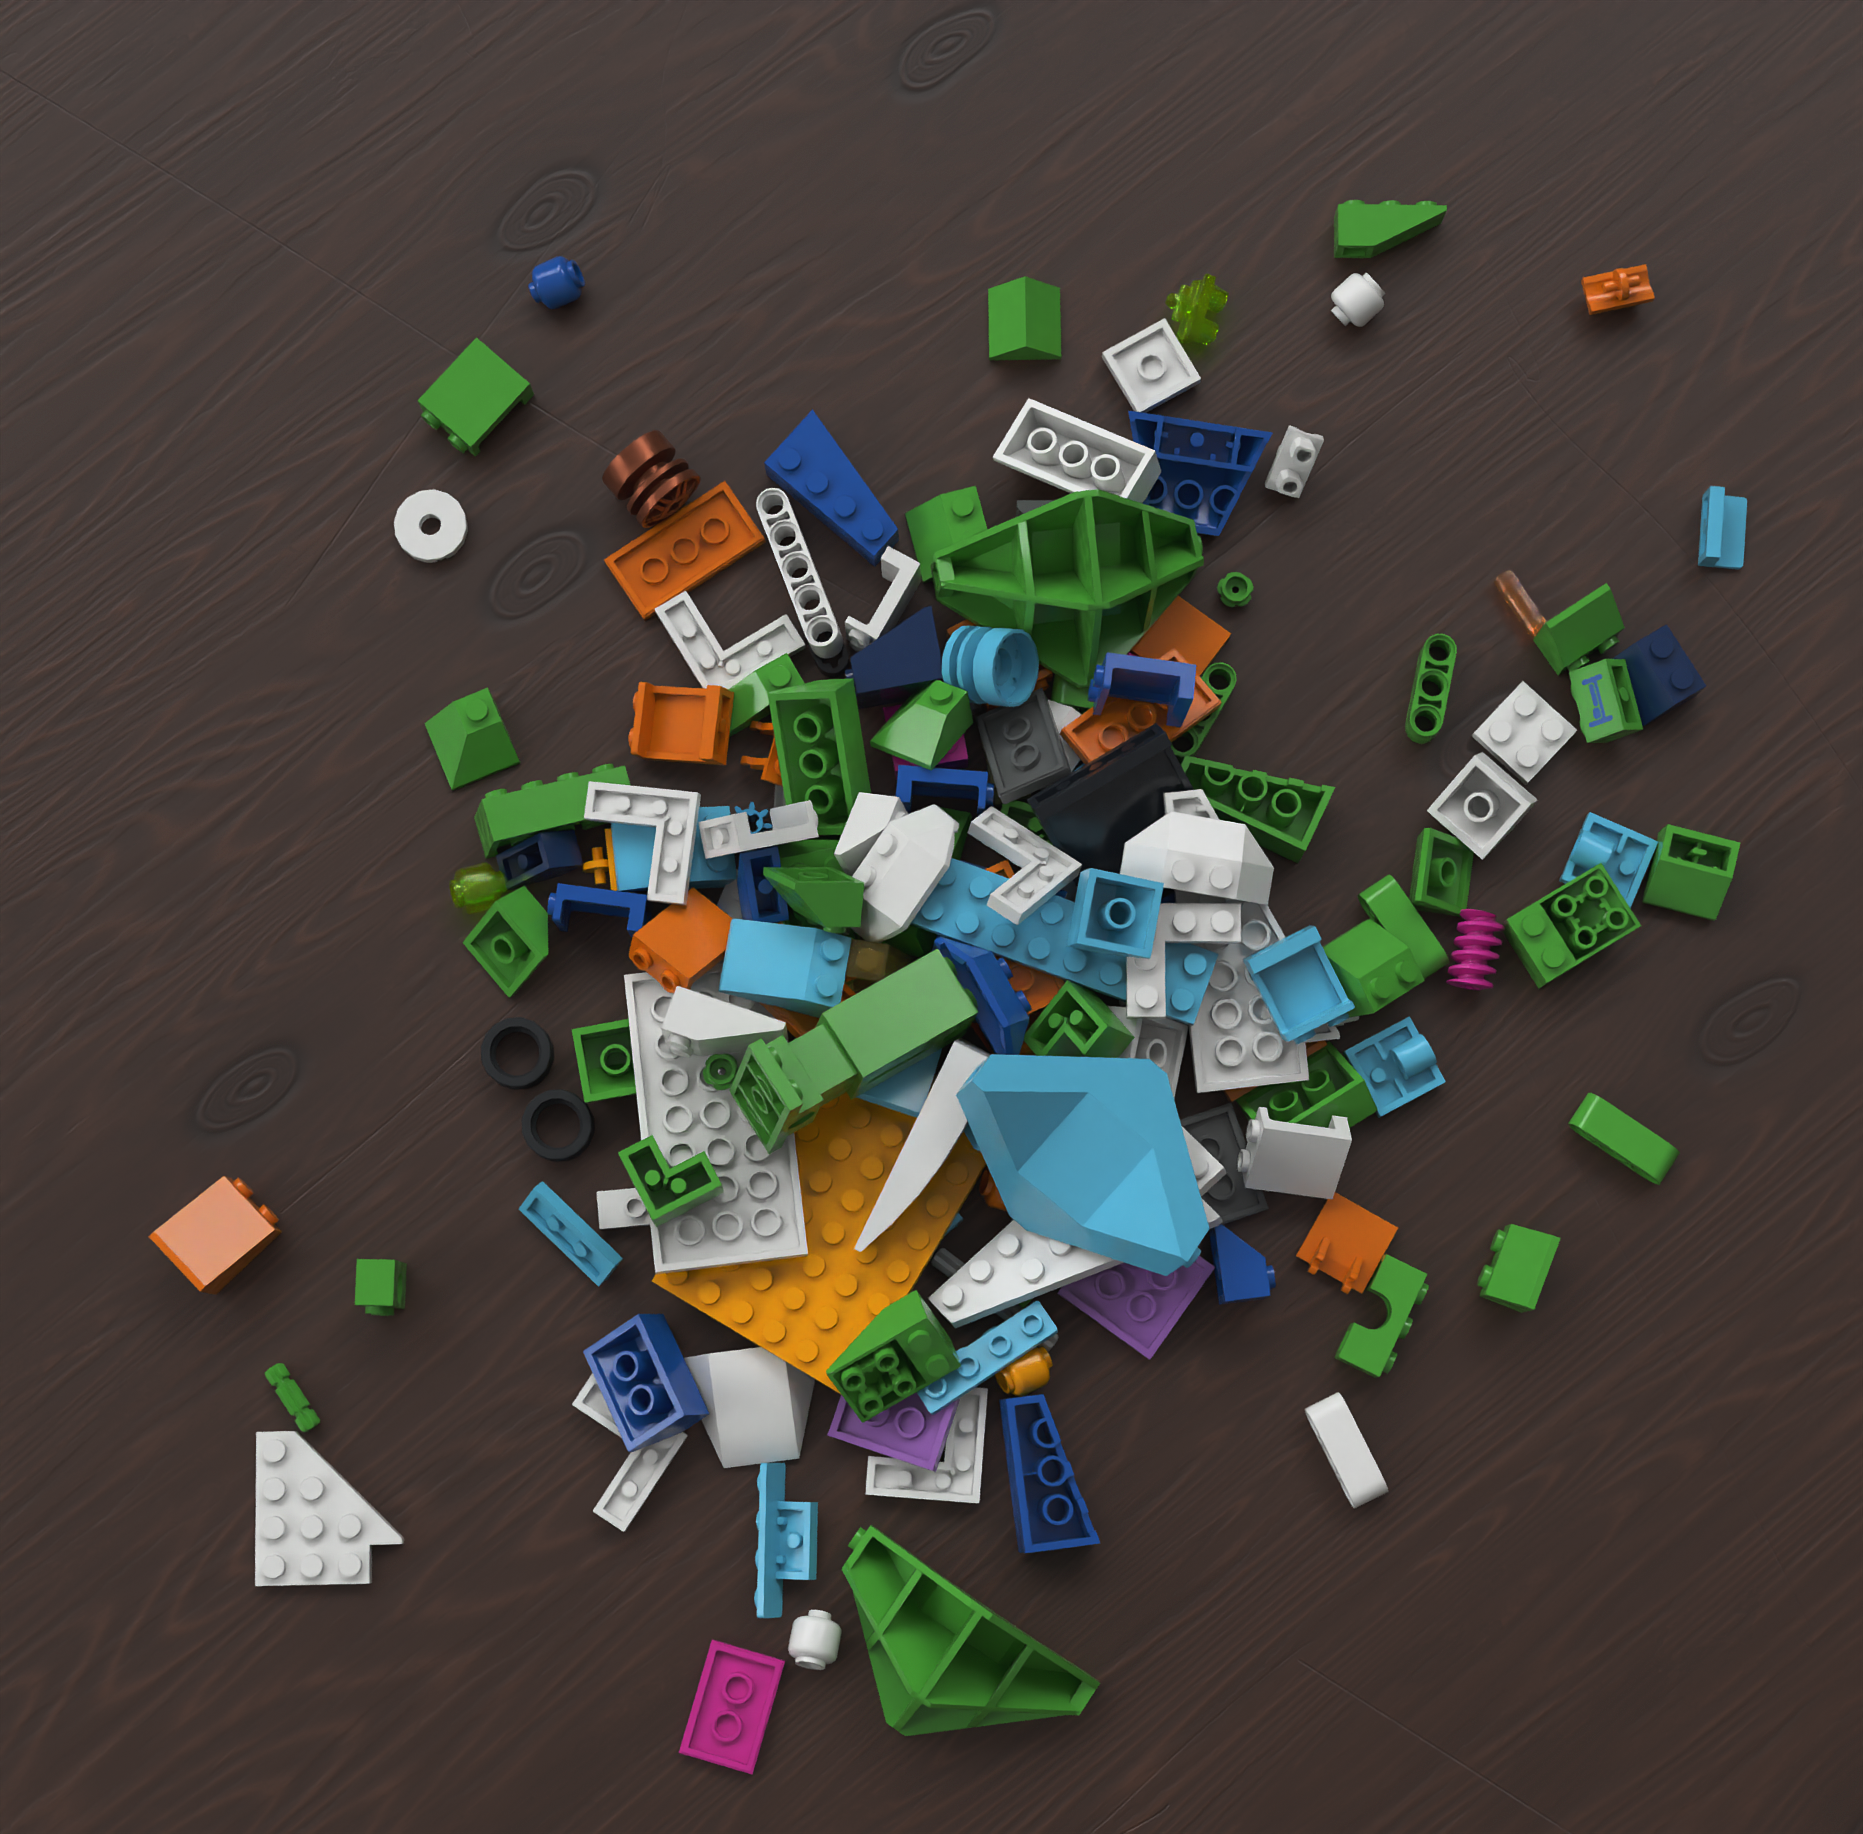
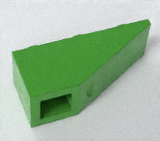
M1349 200L1343 204H1338L1334 216V258H1372L1441 224L1447 211V205H1437L1433 201H1421L1415 205H1401L1399 201L1394 200L1383 201L1380 204H1365L1361 200Z

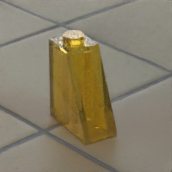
M852 939L846 972V984L854 991H862L918 959L891 945Z

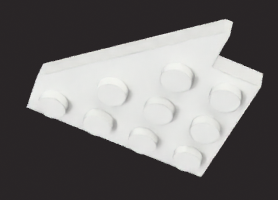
M297 1431L256 1432L255 1586L372 1583V1545L404 1544V1537Z

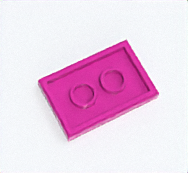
M712 1639L679 1753L753 1774L785 1660Z

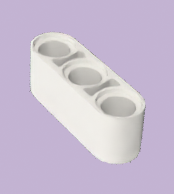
M1339 1392L1304 1409L1310 1425L1354 1509L1389 1491L1347 1404Z

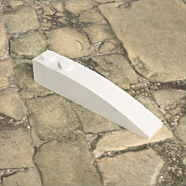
M963 1038L954 1041L854 1247L855 1250L862 1252L895 1222L920 1195L944 1164L968 1124L956 1094L974 1069L990 1056L989 1053Z

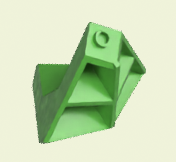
M1094 489L1073 492L936 551L930 568L938 602L980 627L1024 630L1032 637L1037 647L1040 665L1074 686L1084 688L1089 687L1090 680L1094 678L1095 666L1103 664L1107 652L1127 655L1176 597L1192 581L1199 567L1204 565V558L1202 556V540L1197 535L1193 519Z
M872 1524L867 1531L860 1527L849 1543L848 1547L854 1551L842 1567V1571L853 1590L886 1723L904 1736L1063 1715L1079 1716L1098 1688L1100 1682L960 1589Z

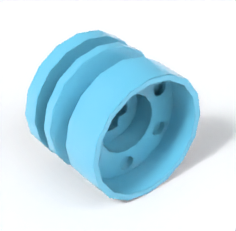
M972 625L961 626L952 633L946 642L942 656L943 681L968 691L970 703H988L989 705L1006 707L1020 706L1030 697L1038 678L1039 657L1037 647L1032 637L1022 629Z

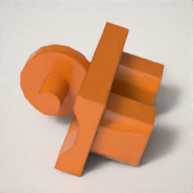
M1646 264L1626 269L1618 268L1612 272L1584 277L1581 280L1590 315L1649 303L1655 299L1654 292L1649 283Z

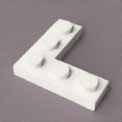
M687 591L680 593L655 608L656 614L701 687L705 689L707 685L722 686L730 689L753 671L785 653L791 657L806 648L805 643L787 614L723 651Z
M589 781L584 814L586 820L656 827L647 900L650 902L687 905L701 794L698 792Z
M993 806L989 807L970 823L968 834L1022 868L992 892L987 902L988 907L1016 925H1019L1079 875L1081 863Z
M1160 903L1151 958L1126 957V1018L1164 1019L1166 1017L1165 943L1240 944L1241 904Z
M592 1373L572 1405L621 1437ZM682 1432L631 1452L593 1509V1512L621 1531L626 1532L688 1435Z
M975 1387L959 1398L960 1401L946 1440L944 1462H939L936 1472L895 1458L868 1456L865 1494L979 1503L988 1388Z

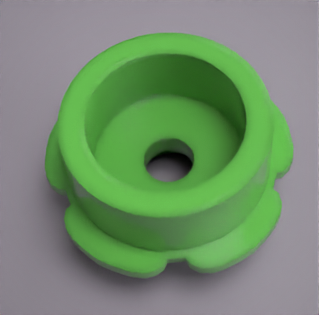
M1231 572L1226 575L1225 579L1219 581L1217 592L1221 595V601L1226 606L1234 607L1238 605L1242 607L1251 600L1250 594L1253 591V583L1245 575L1239 572ZM1237 587L1239 592L1233 593L1232 588Z
M726 1053L710 1056L705 1062L706 1068L703 1070V1078L707 1084H712L716 1090L729 1089L739 1069L737 1067V1060L732 1055ZM723 1068L725 1074L719 1075L718 1070Z

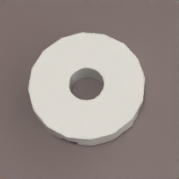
M435 489L419 491L407 497L398 508L394 520L395 536L402 549L412 558L426 563L437 562V560L444 558L448 559L455 555L463 546L468 532L466 515L459 502L448 493ZM429 518H436L441 521L440 530L433 535L424 534L421 530L423 522Z

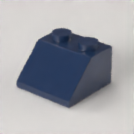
M1667 624L1635 642L1612 658L1625 659L1643 727L1694 698L1706 687V684Z

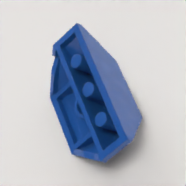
M939 937L934 940L935 949L938 948L942 956L948 957L954 964L957 971L956 977L962 987L969 989L976 998L977 1010L979 1012L975 1020L994 1054L1020 1055L1029 1023L1027 1012L1031 1011L1032 1008L1022 990L1016 993L1008 981L1013 977V974L1004 958L1001 957L997 960L992 951Z

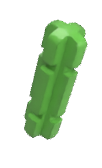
M277 1363L265 1372V1376L271 1386L277 1387L275 1392L290 1415H295L297 1418L294 1421L300 1430L308 1432L320 1423V1419L313 1409L308 1408L310 1403L295 1380L289 1379L291 1374L285 1365Z

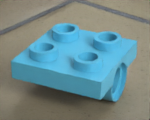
M1589 812L1559 881L1566 884L1602 863L1631 908L1658 841Z
M1410 1016L1343 1052L1346 1060L1365 1080L1378 1109L1376 1111L1378 1118L1446 1082L1436 1065L1437 1060L1431 1046L1425 1037L1419 1034Z

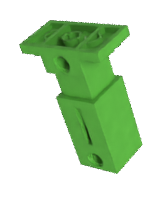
M938 948L823 1012L814 1029L788 1043L782 1035L768 1044H765L763 1039L760 1038L748 1045L729 1092L768 1154L781 1148L787 1136L812 1123L820 1107L846 1092L852 1100L966 1034L979 1012L977 1010L978 1004L973 993L967 988L964 989L960 984L952 961L948 957H943Z

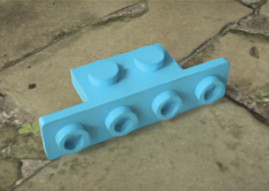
M1035 1301L999 1326L988 1329L970 1345L958 1349L956 1353L961 1367L919 1390L917 1394L930 1414L935 1415L1057 1334L1058 1329L1041 1303Z
M761 1463L760 1473L757 1478V1487L760 1492L759 1511L756 1517V1525L759 1530L758 1550L755 1556L758 1579L754 1595L757 1618H778L782 1616L783 1579L816 1580L818 1502L785 1501V1463Z

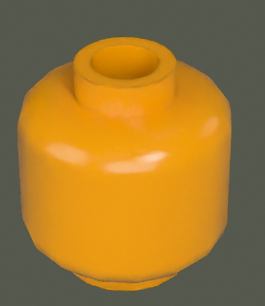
M1036 1347L996 1373L995 1378L1006 1394L1012 1393L1017 1397H1024L1048 1383L1050 1379L1049 1368L1052 1367L1051 1357L1044 1347Z

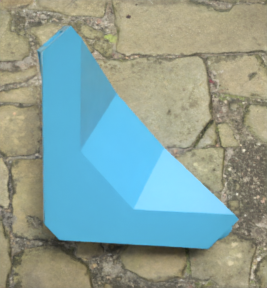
M991 1054L974 1069L956 1096L1006 1210L1012 1219L1027 1231L1164 1276H1168L1181 1266L1188 1268L1195 1262L1201 1253V1249L1198 1246L1210 1228L1166 1072L1150 1059Z

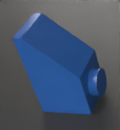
M778 846L740 852L737 889L742 919L768 923L790 920L787 902L763 875L764 867H781Z

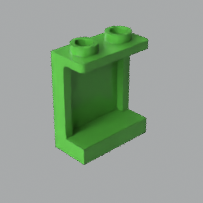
M476 337L418 399V403L423 411L420 416L427 424L435 430H438L439 427L443 428L450 434L447 438L448 441L461 453L468 450L476 457L480 452L479 444L519 401L525 405L534 396V392L527 380Z

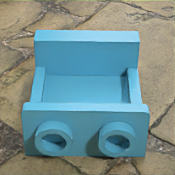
M1309 925L1242 959L1282 1039L1287 1042L1294 1040L1295 1044L1302 1043L1315 1036L1314 1029L1325 1023L1332 1027L1349 1018L1347 1012L1355 1008L1352 1000L1348 999L1320 943L1322 939L1315 926Z

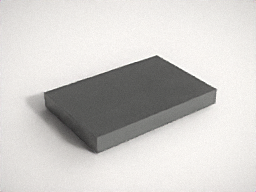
M1042 688L1033 691L1028 700L1020 706H999L975 717L998 795L1003 804L1051 785L1072 773L1047 696Z
M1232 1103L1181 1119V1126L1227 1172L1201 1196L1221 1217L1223 1221L1221 1224L1224 1225L1268 1210L1269 1207L1263 1190L1245 1188L1243 1174L1238 1172V1155L1241 1149H1246L1247 1145Z

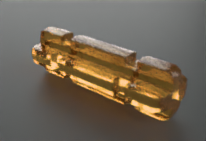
M1505 571L1494 579V584L1500 593L1504 592L1506 594L1504 599L1518 620L1525 622L1523 627L1529 636L1535 637L1546 623V620L1542 614L1538 615L1536 613L1538 608L1523 586L1519 587L1517 585L1519 580L1513 571Z

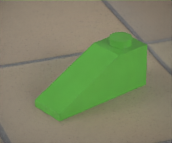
M787 653L753 671L728 689L734 692L729 737L750 726L751 721H759L771 714L768 700L769 692L804 684Z

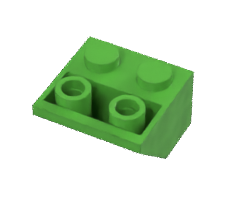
M1667 824L1658 832L1656 840L1658 844L1653 853L1642 902L1715 921L1733 878L1740 842Z

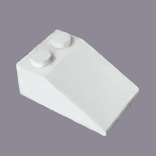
M677 986L661 1027L667 1045H670L669 1050L691 1058L692 1053L708 1056L746 1051L748 1045L760 1038L763 1039L765 1044L782 1035L788 1041L786 1022Z

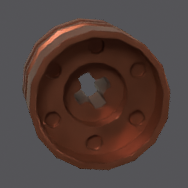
M658 430L642 435L623 449L609 464L602 477L603 483L618 500L630 498L627 509L631 515H637V522L643 528L655 526L676 512L691 497L701 481L700 476L694 469H688V462L685 459L679 458L672 461L676 453L675 448Z

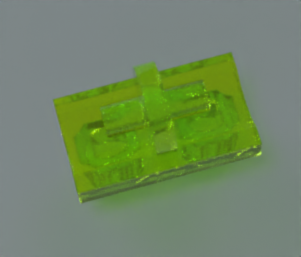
M1206 273L1203 280L1192 281L1191 287L1182 284L1179 294L1171 293L1167 295L1165 304L1174 310L1171 319L1180 322L1176 337L1183 345L1191 341L1209 344L1216 339L1219 329L1218 323L1206 319L1207 309L1216 313L1222 311L1226 305L1229 293L1214 285L1215 276Z

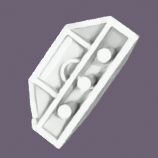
M935 804L890 821L852 876L864 882L861 926L851 928L873 947L880 945L882 941L890 939L908 928L950 866L955 833L958 832L959 823Z
M1176 812L1167 813L1125 842L1120 874L1164 883L1163 888L1268 905L1274 867L1245 824Z

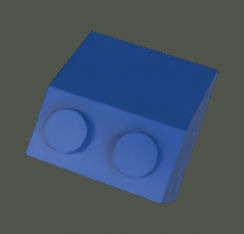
M1222 1224L1209 1229L1219 1305L1259 1300L1271 1296L1270 1290L1276 1288L1275 1274L1272 1265L1266 1266L1265 1257Z

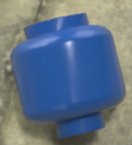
M556 256L535 266L532 271L533 282L528 284L530 293L537 303L543 302L549 309H558L580 298L581 288L585 286V280L574 260L569 261L563 256Z

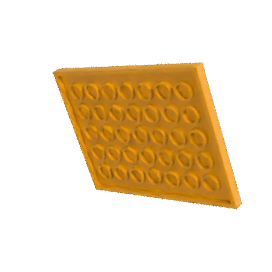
M846 1092L821 1106L812 1123L794 1132L808 1256L655 1274L652 1282L841 1395L827 1376L826 1370L885 1307L911 1293L987 1164L982 1153L973 1148L963 1132L944 1164L920 1195L895 1222L862 1252L855 1250L854 1247L917 1118L859 1098L851 1100Z

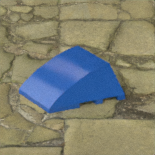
M1128 410L1133 442L1155 450L1161 469L1158 479L1143 504L1193 519L1197 533L1219 536L1273 433Z

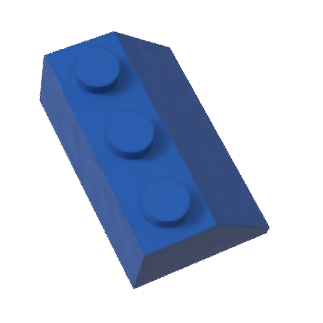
M637 1314L583 1351L628 1452H634L682 1433L709 1415L664 1314Z

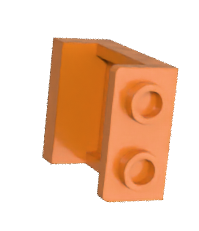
M639 682L638 691L633 697L634 727L630 730L628 738L631 754L644 760L726 765L734 692L715 685H707L705 689L655 686L648 682Z
M692 887L688 891L687 905L671 904L633 934L629 958L637 968L646 971L656 979L667 992L674 994L677 986L691 990V986L695 981L724 959L730 923L733 918Z

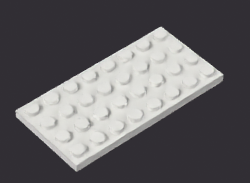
M723 963L716 964L691 986L692 991L776 1019L759 1002L718 992ZM647 972L624 975L641 1140L653 1135L669 1168L705 1151L724 1190V1193L658 1227L654 1226L650 1218L655 1273L664 1274L808 1256L794 1133L787 1136L781 1148L768 1154L729 1092L730 1088L727 1090H716L712 1084L709 1085L705 1082L703 1078V1070L706 1068L705 1062L712 1055L700 1056L692 1053L691 1058L669 1050L670 1045L666 1044L661 1027L674 994L667 992ZM746 1051L726 1054L732 1055L737 1060V1067H739ZM723 1068L719 1069L718 1074L724 1075L725 1070Z

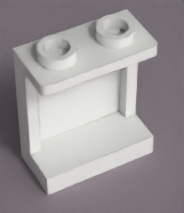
M889 546L881 557L882 577L892 582L870 623L865 625L850 616L845 621L846 638L850 641L849 646L857 652L895 628L921 582L920 563Z
M811 800L770 809L773 827L771 831L751 834L747 812L698 822L705 859L819 837L817 831L818 817L813 809Z
M1259 1107L1255 1120H1249L1246 1133L1248 1143L1246 1149L1240 1150L1237 1160L1238 1172L1243 1174L1245 1188L1333 1200L1352 1142L1347 1117L1332 1115L1329 1127L1325 1128L1274 1121L1269 1119L1267 1108Z

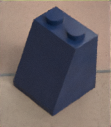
M931 606L924 607L850 657L851 669L845 670L846 679L853 678L858 709L903 702L912 693L935 680L944 682L941 654Z

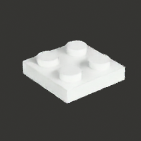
M1165 318L1102 352L1104 362L1135 412L1147 413L1201 382V377Z
M1522 681L1472 734V737L1521 782L1527 785L1576 733L1577 729Z

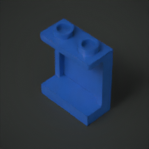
M1107 652L1103 664L1095 666L1094 678L1090 680L1088 701L1094 702L1093 714L1101 715L1107 697L1168 705L1166 725L1181 727L1194 698L1196 664Z
M898 765L896 797L900 798L908 814L911 813L913 795L976 800L978 802V817L989 807L993 806L995 783H987L988 772L934 768L931 771L921 766Z
M558 883L556 893H550L547 913L552 915V921L558 929L568 932L572 911L628 918L627 931L632 938L635 932L651 921L653 905L647 900V895Z

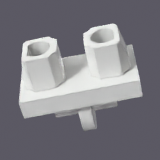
M1288 426L1264 483L1265 487L1291 497L1300 498L1324 442L1323 436L1306 433L1293 426Z

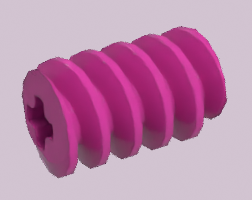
M1461 909L1459 915L1466 921L1458 923L1456 929L1464 936H1458L1454 939V945L1461 950L1453 951L1451 954V959L1458 964L1448 968L1449 975L1456 979L1447 980L1445 983L1471 990L1493 988L1494 984L1485 980L1484 976L1496 974L1497 970L1487 965V961L1499 959L1500 955L1491 951L1490 946L1502 945V940L1494 937L1493 932L1504 931L1505 926L1496 922L1497 916L1492 913L1475 909Z

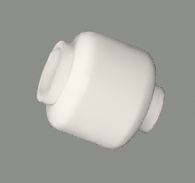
M1353 273L1332 292L1331 298L1336 306L1331 311L1344 326L1351 321L1355 326L1362 327L1384 307L1382 296L1385 295V292L1368 273H1365L1363 276Z
M809 1610L808 1616H800L795 1619L788 1645V1651L795 1658V1664L808 1669L824 1670L826 1664L833 1663L837 1658L842 1630L837 1623L831 1620L830 1613L821 1610Z

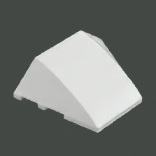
M762 1347L684 1358L709 1412V1415L703 1418L702 1422L723 1468L800 1458L815 1384L814 1378Z

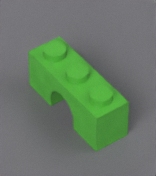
M1383 1255L1366 1290L1379 1296L1384 1301L1387 1309L1386 1319L1377 1329H1367L1355 1322L1351 1323L1334 1358L1374 1378L1380 1377L1382 1371L1388 1374L1397 1357V1353L1392 1351L1398 1337L1404 1340L1412 1325L1413 1319L1408 1317L1413 1304L1420 1305L1427 1293L1429 1285L1424 1283L1427 1273L1390 1255Z

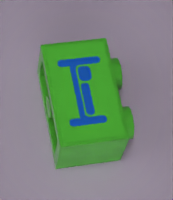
M1603 659L1569 672L1572 683L1570 687L1571 694L1577 703L1581 718L1580 729L1586 737L1587 743H1607L1643 730L1625 659Z

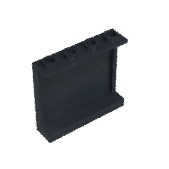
M1157 723L1027 799L1051 844L1081 863L1080 872L1094 868L1120 874L1125 842L1165 815L1163 793L1194 790L1171 748L1172 743L1166 732ZM1080 872L1079 875L1072 880L1076 888L1078 887Z

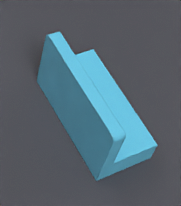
M1710 486L1703 494L1698 566L1741 569L1743 567L1747 499L1745 497L1725 496V487Z

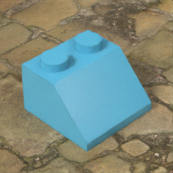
M1094 868L1080 872L1067 947L1101 954L1150 959L1164 883Z

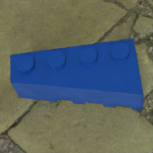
M812 409L764 462L766 475L876 567L881 561L888 546L893 548L899 541L898 528Z
M1044 1394L999 1400L1018 1552L1033 1553L1100 1544L1097 1532L1094 1530L1088 1515L1089 1511L1084 1498L1081 1497L1071 1464L1067 1460L1061 1445V1439Z

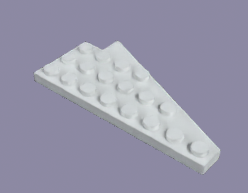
M1202 789L1163 793L1165 815L1169 812H1176L1219 820ZM1174 890L1175 903L1241 904L1240 944L1190 943L1218 953L1194 1025H1189L1196 1092L1201 1093L1309 1080L1305 1043L1340 1039V1034L1336 1026L1329 1027L1325 1023L1314 1029L1315 1036L1302 1043L1295 1044L1294 1040L1287 1042L1282 1039L1242 960L1285 938L1268 905Z
M1182 1127L1199 1192L1203 1196L1227 1172ZM1202 1199L1209 1228L1219 1226L1223 1222L1221 1217ZM1013 1220L928 1299L954 1328H958L1124 1262L1027 1231Z

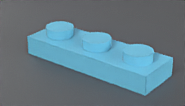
M543 1181L533 1188L519 1207V1210L598 1287L610 1277L623 1260L608 1243Z

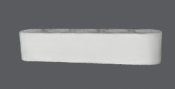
M778 488L766 489L757 497V511L804 634L817 656L826 659L832 658L842 650L843 637L788 497L782 490ZM775 505L783 506L779 513L768 514L771 507ZM789 536L795 537L794 542L789 546H780V542L784 538ZM799 568L808 569L801 578H792L795 570ZM810 600L820 601L815 609H804V606ZM822 632H832V636L828 641L822 643L816 641Z

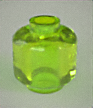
M487 862L456 870L454 880L449 881L450 894L457 909L462 908L467 914L489 910L496 900L502 898L501 893L507 892L503 873L501 871L495 872L494 868Z

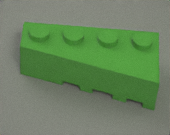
M1187 755L1181 764L1193 789L1203 790L1219 820L1245 824L1260 846L1296 863H1299L1335 789V787L1327 785L1320 787L1306 784L1303 780L1294 778L1287 780L1268 776L1266 772L1253 770L1250 772L1233 768V765Z
M604 764L592 769L593 773L579 776L578 772H571L557 777V782L543 785L541 780L522 785V790L507 793V789H498L485 794L486 798L481 800L474 816L485 858L488 859L498 855L497 848L510 844L513 847L540 832L575 831V825L581 824L582 829L587 830L607 824L608 822L589 821L584 818L588 784L591 781L630 785L626 767L614 768L613 764Z

